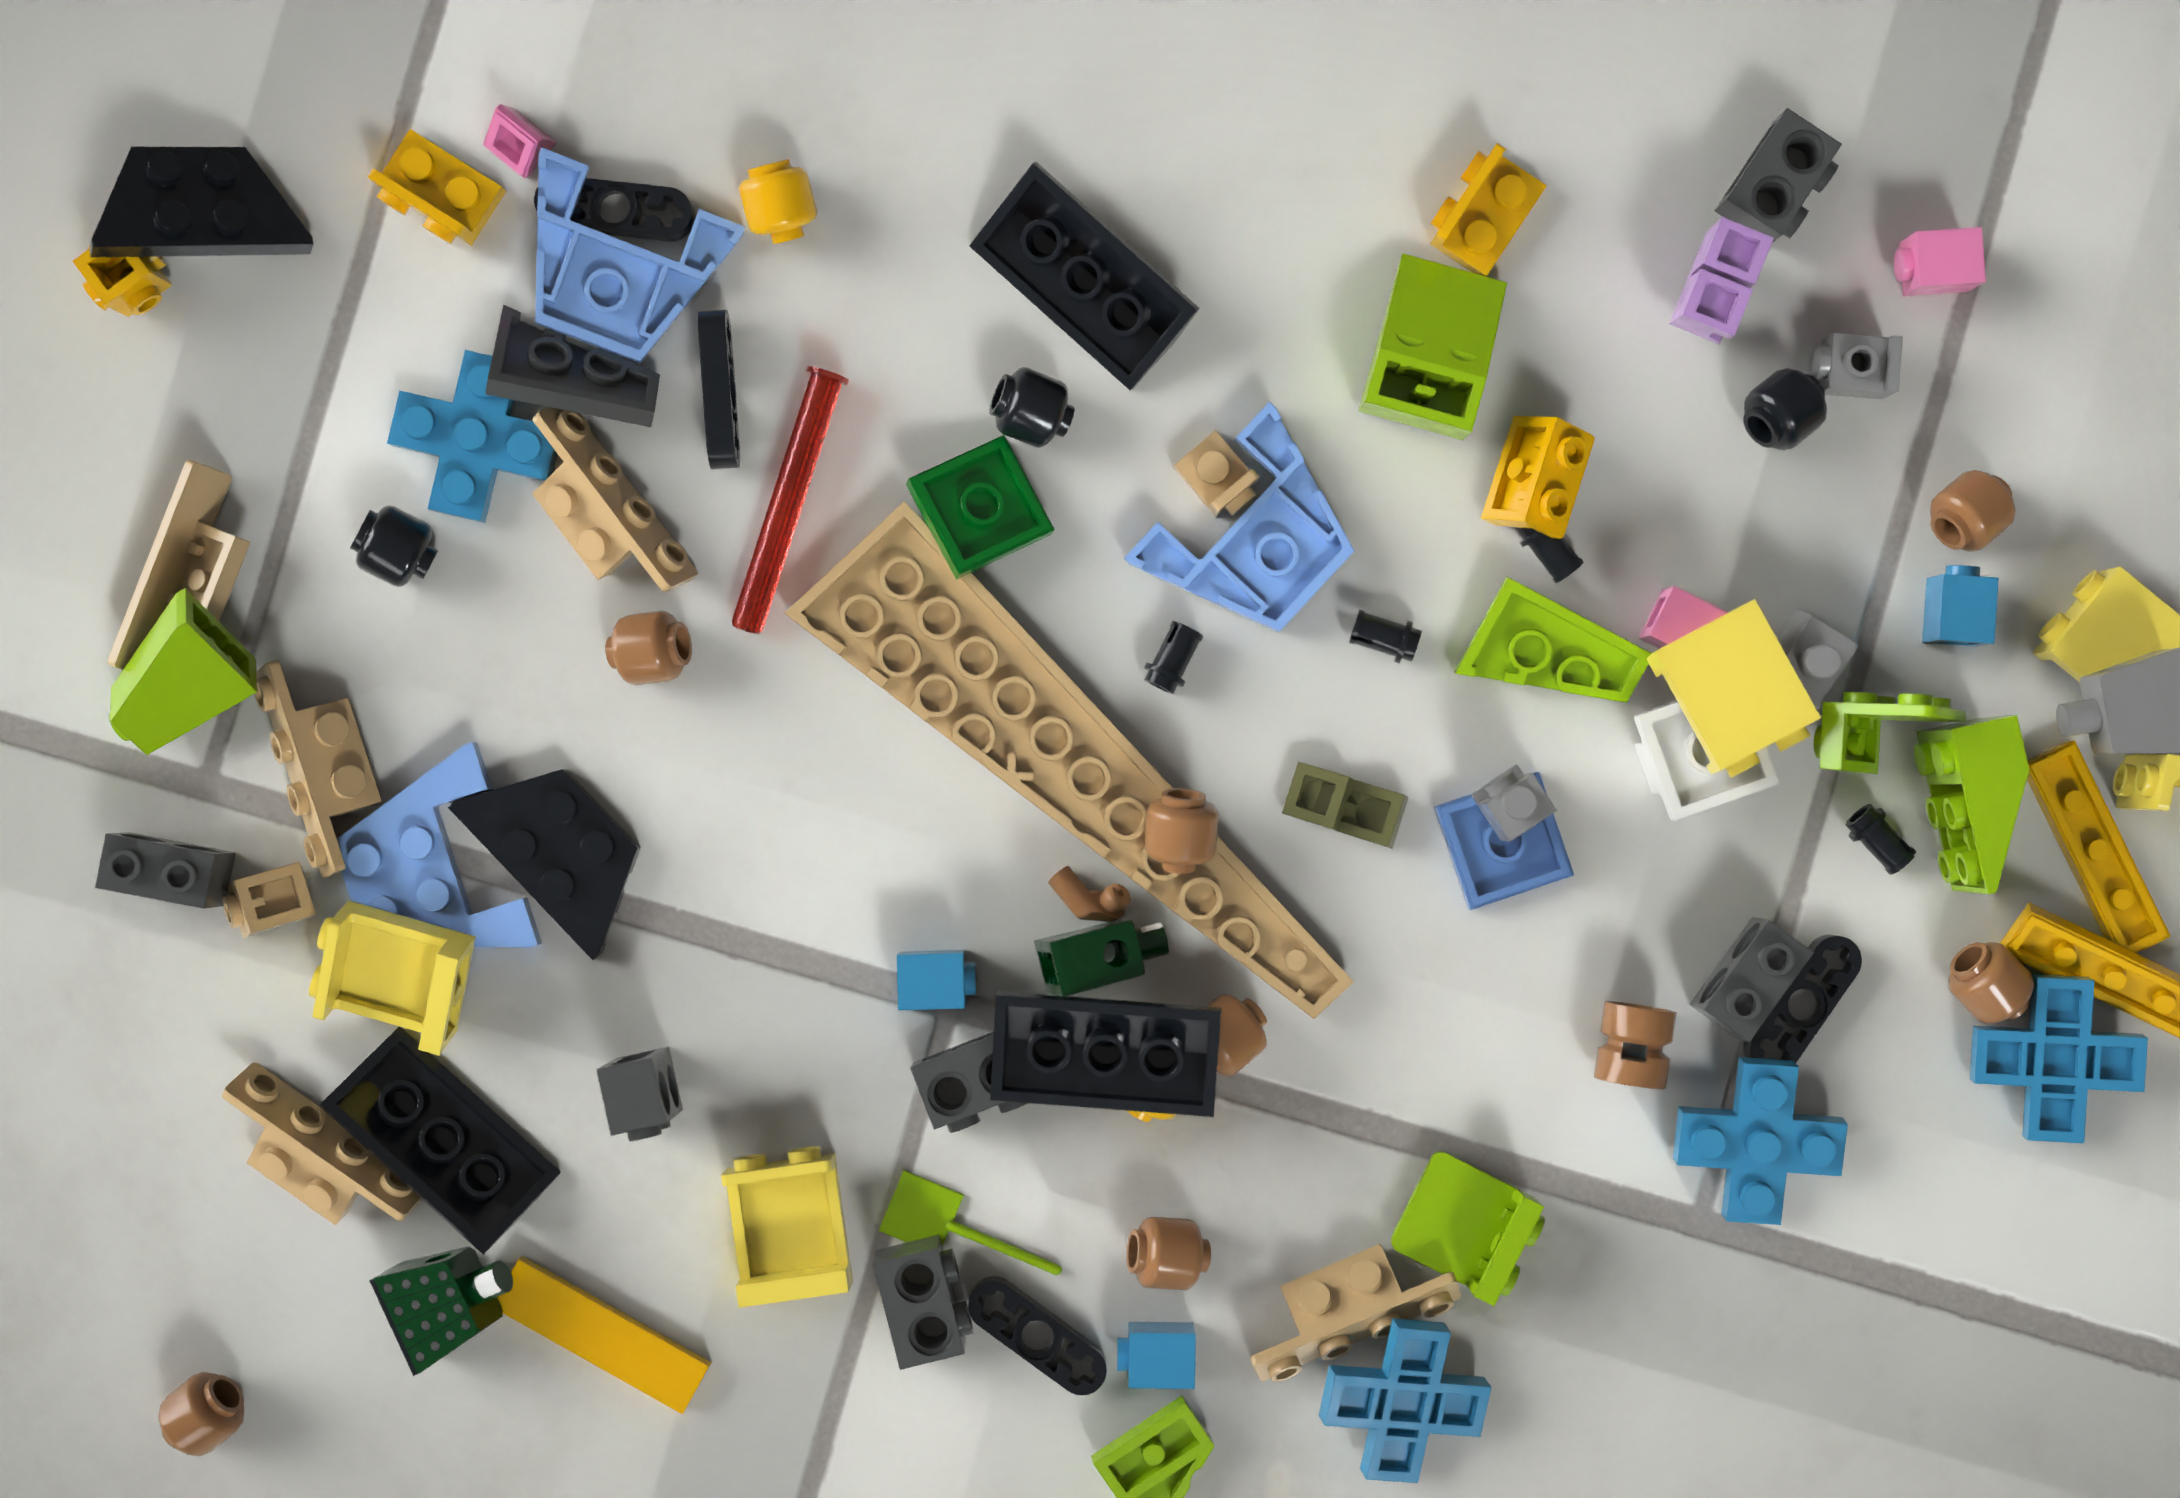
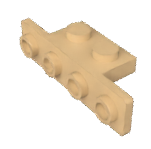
M550 407L540 410L533 417V422L563 460V463L532 494L597 580L609 576L632 554L636 556L663 592L670 591L691 581L698 574L696 568L688 559L685 549L678 542L674 541L655 516L653 507L639 495L623 474L619 462L604 449L589 429V424L583 415Z
M192 460L185 462L107 662L109 665L118 669H124L172 598L184 588L220 621L250 545V541L213 527L230 486L231 475Z
M278 660L268 662L256 672L257 693L254 694L255 699L262 712L268 711L274 732L270 733V744L279 764L285 763L291 784L287 785V797L290 807L296 816L302 815L308 834L303 840L306 857L313 868H319L321 877L327 878L345 870V863L330 818L377 805L382 800L349 698L295 711L280 662Z
M251 1063L225 1087L222 1098L264 1127L247 1164L334 1225H337L349 1212L358 1194L397 1221L404 1220L422 1200L320 1106L260 1064Z
M1380 1243L1281 1285L1280 1288L1300 1335L1254 1354L1250 1357V1360L1260 1381L1271 1379L1273 1382L1287 1380L1302 1370L1301 1365L1320 1357L1326 1361L1339 1358L1353 1348L1352 1344L1370 1336L1374 1339L1388 1337L1392 1318L1410 1320L1422 1314L1425 1318H1431L1447 1312L1453 1307V1301L1461 1298L1458 1281L1454 1273L1449 1272L1402 1292Z

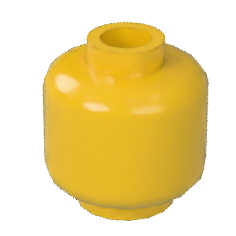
M790 159L748 169L749 178L740 184L739 194L750 231L757 235L770 234L773 244L804 237L802 226L812 222L817 216V207L807 172L803 168L792 167Z

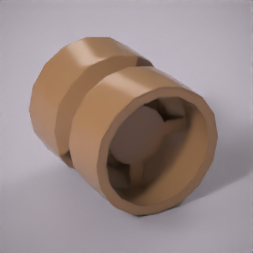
M1604 1001L1600 1031L1608 1037L1606 1044L1598 1047L1594 1078L1628 1086L1666 1089L1670 1058L1663 1053V1046L1673 1042L1677 1012L1638 1004ZM1623 1042L1647 1045L1645 1058L1623 1055Z

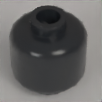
M1022 367L1013 373L1012 376L1006 373L1002 376L993 394L989 414L996 417V427L1002 434L1041 448L1046 446L1055 435L1065 436L1071 425L1075 407L1067 404L1068 388L1063 382L1030 368Z
M1785 368L1776 371L1755 387L1744 401L1745 415L1743 416L1745 429L1749 436L1763 447L1778 450H1788L1796 447L1816 431L1826 419L1827 404L1822 384L1814 376L1804 374L1798 370Z
M391 505L383 507L378 513L369 510L350 549L357 552L356 564L361 570L396 587L407 584L413 574L424 579L438 552L437 549L429 546L432 538L431 526Z

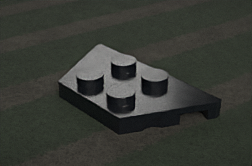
M131 147L91 239L90 257L299 255L311 253L313 238L246 147Z
M567 769L557 770L453 802L448 807L592 960L597 959L603 953L606 945L604 943L614 914L618 912L625 893L626 881L629 874L633 871L641 847Z

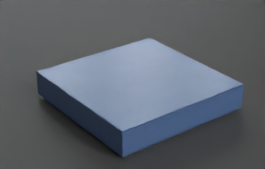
M1534 772L1533 775L1546 793L1540 772ZM1470 794L1434 806L1469 910L1574 876L1554 814H1551L1514 840L1503 841L1499 839Z

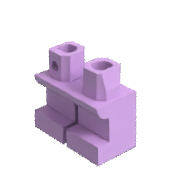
M1721 217L1704 236L1669 324L1719 345L1723 337L1728 339L1734 337L1753 289L1751 287L1756 284L1774 237Z

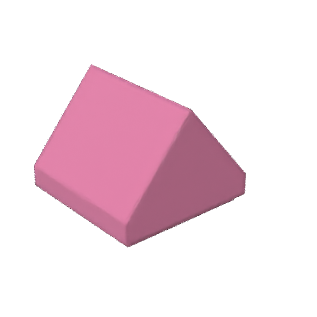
M500 104L495 108L483 145L526 179L538 166V156L541 147L551 150L557 142L516 109Z

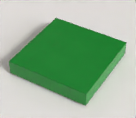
M1005 435L910 477L906 482L908 490L956 580L1052 535L1055 530Z

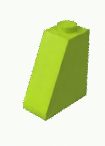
M184 588L172 598L111 686L110 724L121 739L132 741L142 752L149 755L257 693L256 658Z

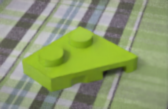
M1181 1395L1091 1455L1093 1465L1116 1498H1184L1191 1487L1192 1475L1203 1467L1215 1445L1201 1421L1183 1395Z

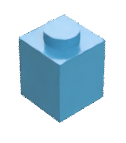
M1967 565L1946 566L1945 574L1926 578L1922 643L1974 647L1994 644L1999 578L1980 576V567Z
M966 950L899 952L897 954L898 1010L964 1009L967 1005V995H977L976 962H966Z
M1128 1322V1338H1117V1371H1128V1388L1195 1389L1196 1332L1194 1322Z

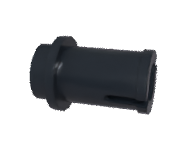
M1519 528L1517 530L1523 538L1519 542L1521 546L1525 547L1528 545L1551 574L1555 583H1559L1584 563L1564 538H1551L1532 528Z
M1359 610L1349 643L1395 656L1394 662L1399 664L1402 659L1412 662L1422 630L1412 628L1413 622L1407 621L1406 625Z
M1172 621L1153 663H1146L1144 666L1148 671L1144 680L1162 691L1174 694L1177 686H1184L1185 681L1181 678L1199 642L1202 641L1204 636L1182 623Z
M1867 804L1857 810L1847 820L1845 826L1850 830L1849 838L1853 842L1860 840L1885 867L1889 875L1897 873L1911 862L1915 857L1916 850L1912 846L1910 847L1885 820L1887 813L1882 808L1875 809L1871 804Z

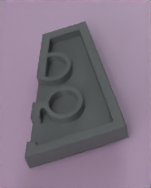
M503 305L487 380L486 395L646 427L652 426L660 374L601 348L587 351L567 342L566 335L545 328L543 331L520 321L521 312Z

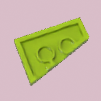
M1506 576L1454 673L1627 703L1649 665L1646 658L1652 653Z

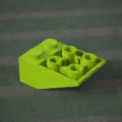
M1402 253L1358 411L1464 440L1473 430L1487 380L1507 282Z
M2018 716L1982 717L1967 720L1966 723H1953L1917 731L1919 744L1914 746V758L1920 774L1927 777L1931 797L1926 799V812L1931 826L1935 830L1938 829L1943 851L1938 853V865L1941 875L1946 883L1951 884L1952 891L1986 895L1997 893L2029 774V765Z

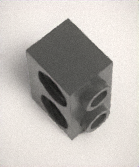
M1786 108L1772 122L1714 211L1724 218L1774 237L1773 242L1782 235L1791 238L1809 212L1802 204L1812 189L1820 193L1837 171L1839 165L1833 162L1832 159L1842 143L1789 108ZM1787 147L1798 148L1805 154L1807 169H1798L1789 163L1786 155ZM1757 192H1765L1774 197L1778 205L1776 215H1768L1759 209L1756 202Z
M131 832L106 833L95 888L203 909L223 906L222 898L228 895L227 886L230 884L236 852Z
M1752 917L1689 1005L1733 1037L1750 1042L1814 952L1770 920Z
M994 1031L913 1062L910 1069L934 1130L947 1125L949 1132L954 1133L980 1122L978 1113L998 1105L1000 1112L1005 1113L1028 1104L990 1100L991 1079L987 1073V1065L993 1057ZM955 1077L965 1085L967 1096L959 1104H946L937 1095V1083L943 1078Z
M669 1046L615 1058L596 1069L611 1136L627 1132L629 1141H637L662 1134V1129L671 1127L670 1120L683 1111Z
M939 1234L876 1250L873 1267L900 1370L965 1354V1335L973 1334V1326L967 1302L957 1303L952 1283L960 1281V1275L953 1249L943 1250ZM920 1263L929 1267L934 1277L925 1284H914L905 1277L903 1271L911 1264ZM934 1316L941 1319L946 1324L947 1329L941 1335L927 1336L919 1330L917 1323L925 1317Z

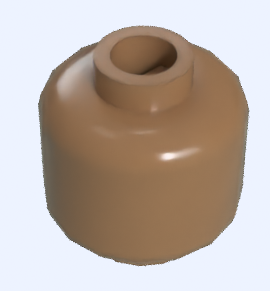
M1978 470L1962 473L1940 491L1931 502L1930 524L1933 533L1942 544L1951 549H1960L1967 552L1982 550L2013 523L2016 510L2012 491L2009 485L1998 476Z
M661 610L631 614L620 618L613 628L612 636L608 637L606 641L605 653L610 667L617 669L624 681L632 685L667 682L677 678L681 674L684 665L689 664L691 660L692 643L685 624L678 622L672 614Z
M1183 788L1163 791L1162 797L1154 800L1147 808L1144 844L1146 852L1151 858L1162 862V868L1167 872L1176 874L1195 872L1196 865L1210 861L1215 855L1219 819L1218 810L1212 803L1206 801V795L1200 791Z
M1995 942L1972 943L1959 951L1950 964L1949 990L1978 1021L1989 1024L2011 1021L2021 1016L2028 1008L2029 999L2034 989L2033 975L2003 944Z
M1222 994L1206 1007L1221 1008L1217 1072L1224 1076H1233L1266 1048L1267 1039L1263 1027L1268 1022L1262 1010L1251 999L1246 998L1240 1001L1232 995Z
M1148 1217L1143 1220L1138 1229H1133L1129 1234L1126 1248L1127 1267L1130 1273L1136 1274L1139 1283L1145 1288L1189 1290L1197 1282L1200 1273H1205L1209 1269L1211 1262L1210 1242L1207 1239H1202L1200 1229L1193 1220Z
M201 1372L191 1376L171 1392L160 1405L158 1418L163 1438L172 1448L187 1455L202 1456L215 1450L236 1433L243 1423L244 1397L239 1386L227 1376L215 1373Z

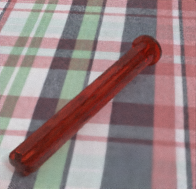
M807 366L806 372L811 375L732 618V625L735 628L753 634H760L763 631L841 385H848L849 379L844 376L814 366Z

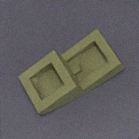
M1298 761L1282 814L1392 849L1409 797Z

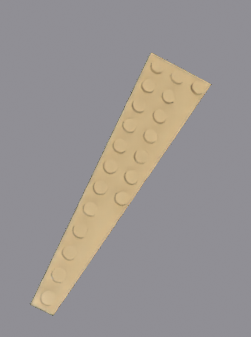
M905 501L784 613L1313 1019L1354 982L1218 836L1216 852L1210 861L1196 865V870L1193 873L1176 874L1163 870L1162 862L1148 855L1144 846L1147 808L1154 800L1162 797L1163 791L1173 788L972 573L956 580L929 527Z

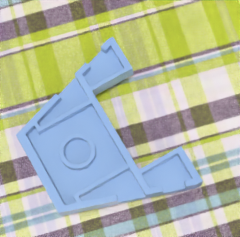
M541 147L538 156L535 323L641 363L743 236L745 226L699 209L681 259L677 262L571 221L589 172V166Z
M1269 401L1235 438V441L1275 477L1273 483L1202 559L1196 558L1157 522L1124 557V560L1137 569L1279 633L1351 556L1354 549L1325 496L1317 487L1306 467L1304 458L1297 445L1293 443L1276 407Z
M477 742L463 745L337 838L345 863V870L341 872L350 900L353 902L476 936L474 947L537 946L542 944L527 897L475 914L472 913L441 818L439 806L492 789Z

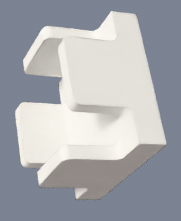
M1677 700L1651 708V711L1634 716L1642 740L1634 744L1650 791L1653 795H1661L1670 821L1685 818L1780 784L1767 747L1756 752L1761 761L1757 765L1731 778L1726 769L1711 775L1706 767L1710 760Z

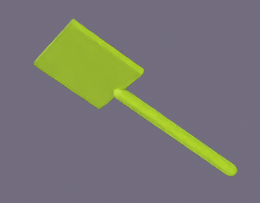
M903 1170L878 1231L904 1242L940 1234L942 1246L948 1232L951 1231L1051 1274H1061L1062 1267L1056 1263L953 1221L964 1194Z

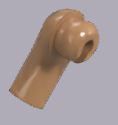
M1069 866L1058 871L1048 882L1072 913L1081 920L1116 921L1125 915V909L1131 902L1128 890L1120 884L1113 883L1104 890L1088 889Z

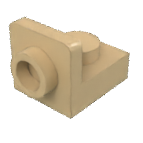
M1216 430L1173 467L1215 517L1224 509H1227L1233 516L1257 495L1251 487L1258 481L1260 476L1253 468L1251 470L1248 469Z
M300 862L234 880L227 886L229 896L222 898L225 915L232 929L240 927L243 938L316 914Z

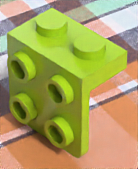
M1843 692L1842 702H1823L1822 725L1816 728L1814 734V752L1816 757L1820 758L1819 769L1878 774L1881 720L1966 723V711L1952 709L1951 699L1935 698L1934 695L1898 694V704H1895L1896 697L1878 696L1876 693Z
M1437 1151L1430 1157L1391 1235L1390 1241L1397 1252L1443 1275L1453 1272L1457 1281L1465 1285L1474 1297L1495 1307L1500 1295L1507 1297L1517 1282L1520 1267L1516 1263L1525 1245L1532 1247L1542 1232L1545 1217L1541 1216L1544 1206L1533 1196L1444 1151Z

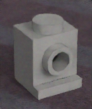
M1833 333L1822 340L1821 346L1815 348L1812 359V376L1819 379L1824 388L1825 395L1884 399L1899 391L1903 336L1878 337ZM1853 354L1864 356L1863 372L1857 371L1852 366L1851 358Z
M1517 764L1470 794L1499 839L1503 841L1514 840L1557 811L1533 773L1523 774Z

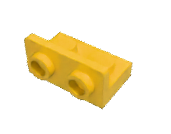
M411 129L403 138L382 173L373 168L367 177L381 189L376 196L379 200L404 216L409 208L422 214L427 218L422 226L450 245L455 237H458L472 246L506 193L502 186Z
M1498 143L1488 156L1480 151L1477 152L1460 178L1469 184L1458 202L1448 196L1430 223L1438 229L1430 245L1471 272L1486 277L1547 187L1546 184L1502 156L1506 148Z
M1513 416L1481 519L1496 526L1532 528L1551 538H1563L1594 444V436L1559 417Z

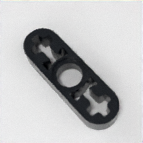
M586 178L578 202L587 203L586 192L592 191L588 202L591 219L584 220L586 216L585 211L581 207H575L571 221L607 235L678 241L691 232L696 216L694 207L689 199L676 188ZM538 187L534 194L536 211L538 206ZM613 194L627 197L630 203V211L627 217L618 223L605 221L600 213L601 204L604 199ZM647 197L644 203L647 208L659 211L666 209L667 202L674 201L675 207L679 212L683 213L682 218L673 219L671 227L665 228L664 223L659 217L643 214L645 225L637 226L642 215L639 198Z
M727 310L698 312V339L708 461L711 470L739 468L740 441L730 318Z
M1828 934L1816 938L1809 945L1808 948L1814 952L1751 1041H1744L1743 1050L1746 1058L1762 1059L1764 1057L1765 1051L1759 1046L1764 1038L1774 1041L1783 1030V1027L1773 1024L1778 1016L1785 1024L1800 1029L1797 1037L1788 1032L1784 1033L1777 1045L1783 1051L1779 1060H1791L1795 1063L1799 1060L1861 969V952L1852 940L1843 936ZM1840 947L1843 949L1839 956L1845 963L1843 969L1840 971L1831 968L1821 980L1824 983L1831 984L1828 992L1819 984L1805 980L1808 971L1812 975L1820 977L1827 967L1828 962L1822 957L1824 950L1836 951ZM1799 989L1810 990L1814 994L1817 1003L1813 1015L1804 1020L1795 1019L1788 1008L1791 995Z
M986 1277L973 1287L968 1308L972 1320L979 1327L1072 1394L1089 1395L1102 1386L1107 1373L1106 1358L1096 1344L1002 1277ZM997 1290L1005 1294L1003 1306L1014 1315H1016L1019 1305L1028 1309L1017 1319L1012 1334L1004 1330L1009 1325L1010 1319L1000 1311L995 1310L990 1316L982 1312L984 1301L980 1296L983 1293L993 1296ZM1043 1321L1052 1328L1054 1339L1047 1348L1033 1350L1025 1345L1022 1339V1331L1028 1323ZM1064 1337L1072 1341L1066 1346V1353L1079 1361L1083 1360L1086 1355L1093 1358L1091 1368L1095 1375L1092 1378L1083 1374L1078 1380L1071 1377L1072 1365L1061 1356H1059L1056 1366L1048 1362L1060 1350Z

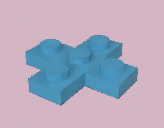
M465 350L453 402L399 390L387 444L439 457L427 509L485 523L498 471L545 481L553 473L557 452L533 421L511 416L514 400L485 394L492 356Z
M2032 974L2034 989L2031 995L2029 1028L1973 1025L1970 1080L1975 1084L2025 1086L2022 1136L2026 1140L2084 1144L2088 1089L2145 1092L2148 1037L2137 1033L2091 1031L2095 980L2092 978Z
M1739 1057L1733 1110L1678 1106L1673 1160L1678 1166L1726 1169L1721 1213L1726 1222L1781 1225L1787 1173L1842 1176L1848 1123L1842 1117L1794 1114L1799 1066L1794 1061Z
M1392 1318L1381 1369L1329 1365L1319 1417L1324 1426L1368 1429L1360 1470L1366 1480L1418 1483L1429 1433L1481 1437L1492 1387L1485 1377L1442 1374L1451 1331L1444 1322Z

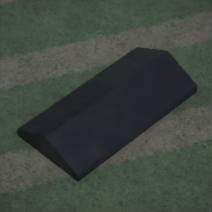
M1037 162L1032 163L969 245L970 248L1130 391L1134 389L1170 349L1200 309Z
M997 991L995 996L990 1100L1214 1117L1221 1008Z
M399 1026L320 1104V1107L484 1255L523 1216L560 1175L561 1171L428 1052L418 1050L419 1043Z

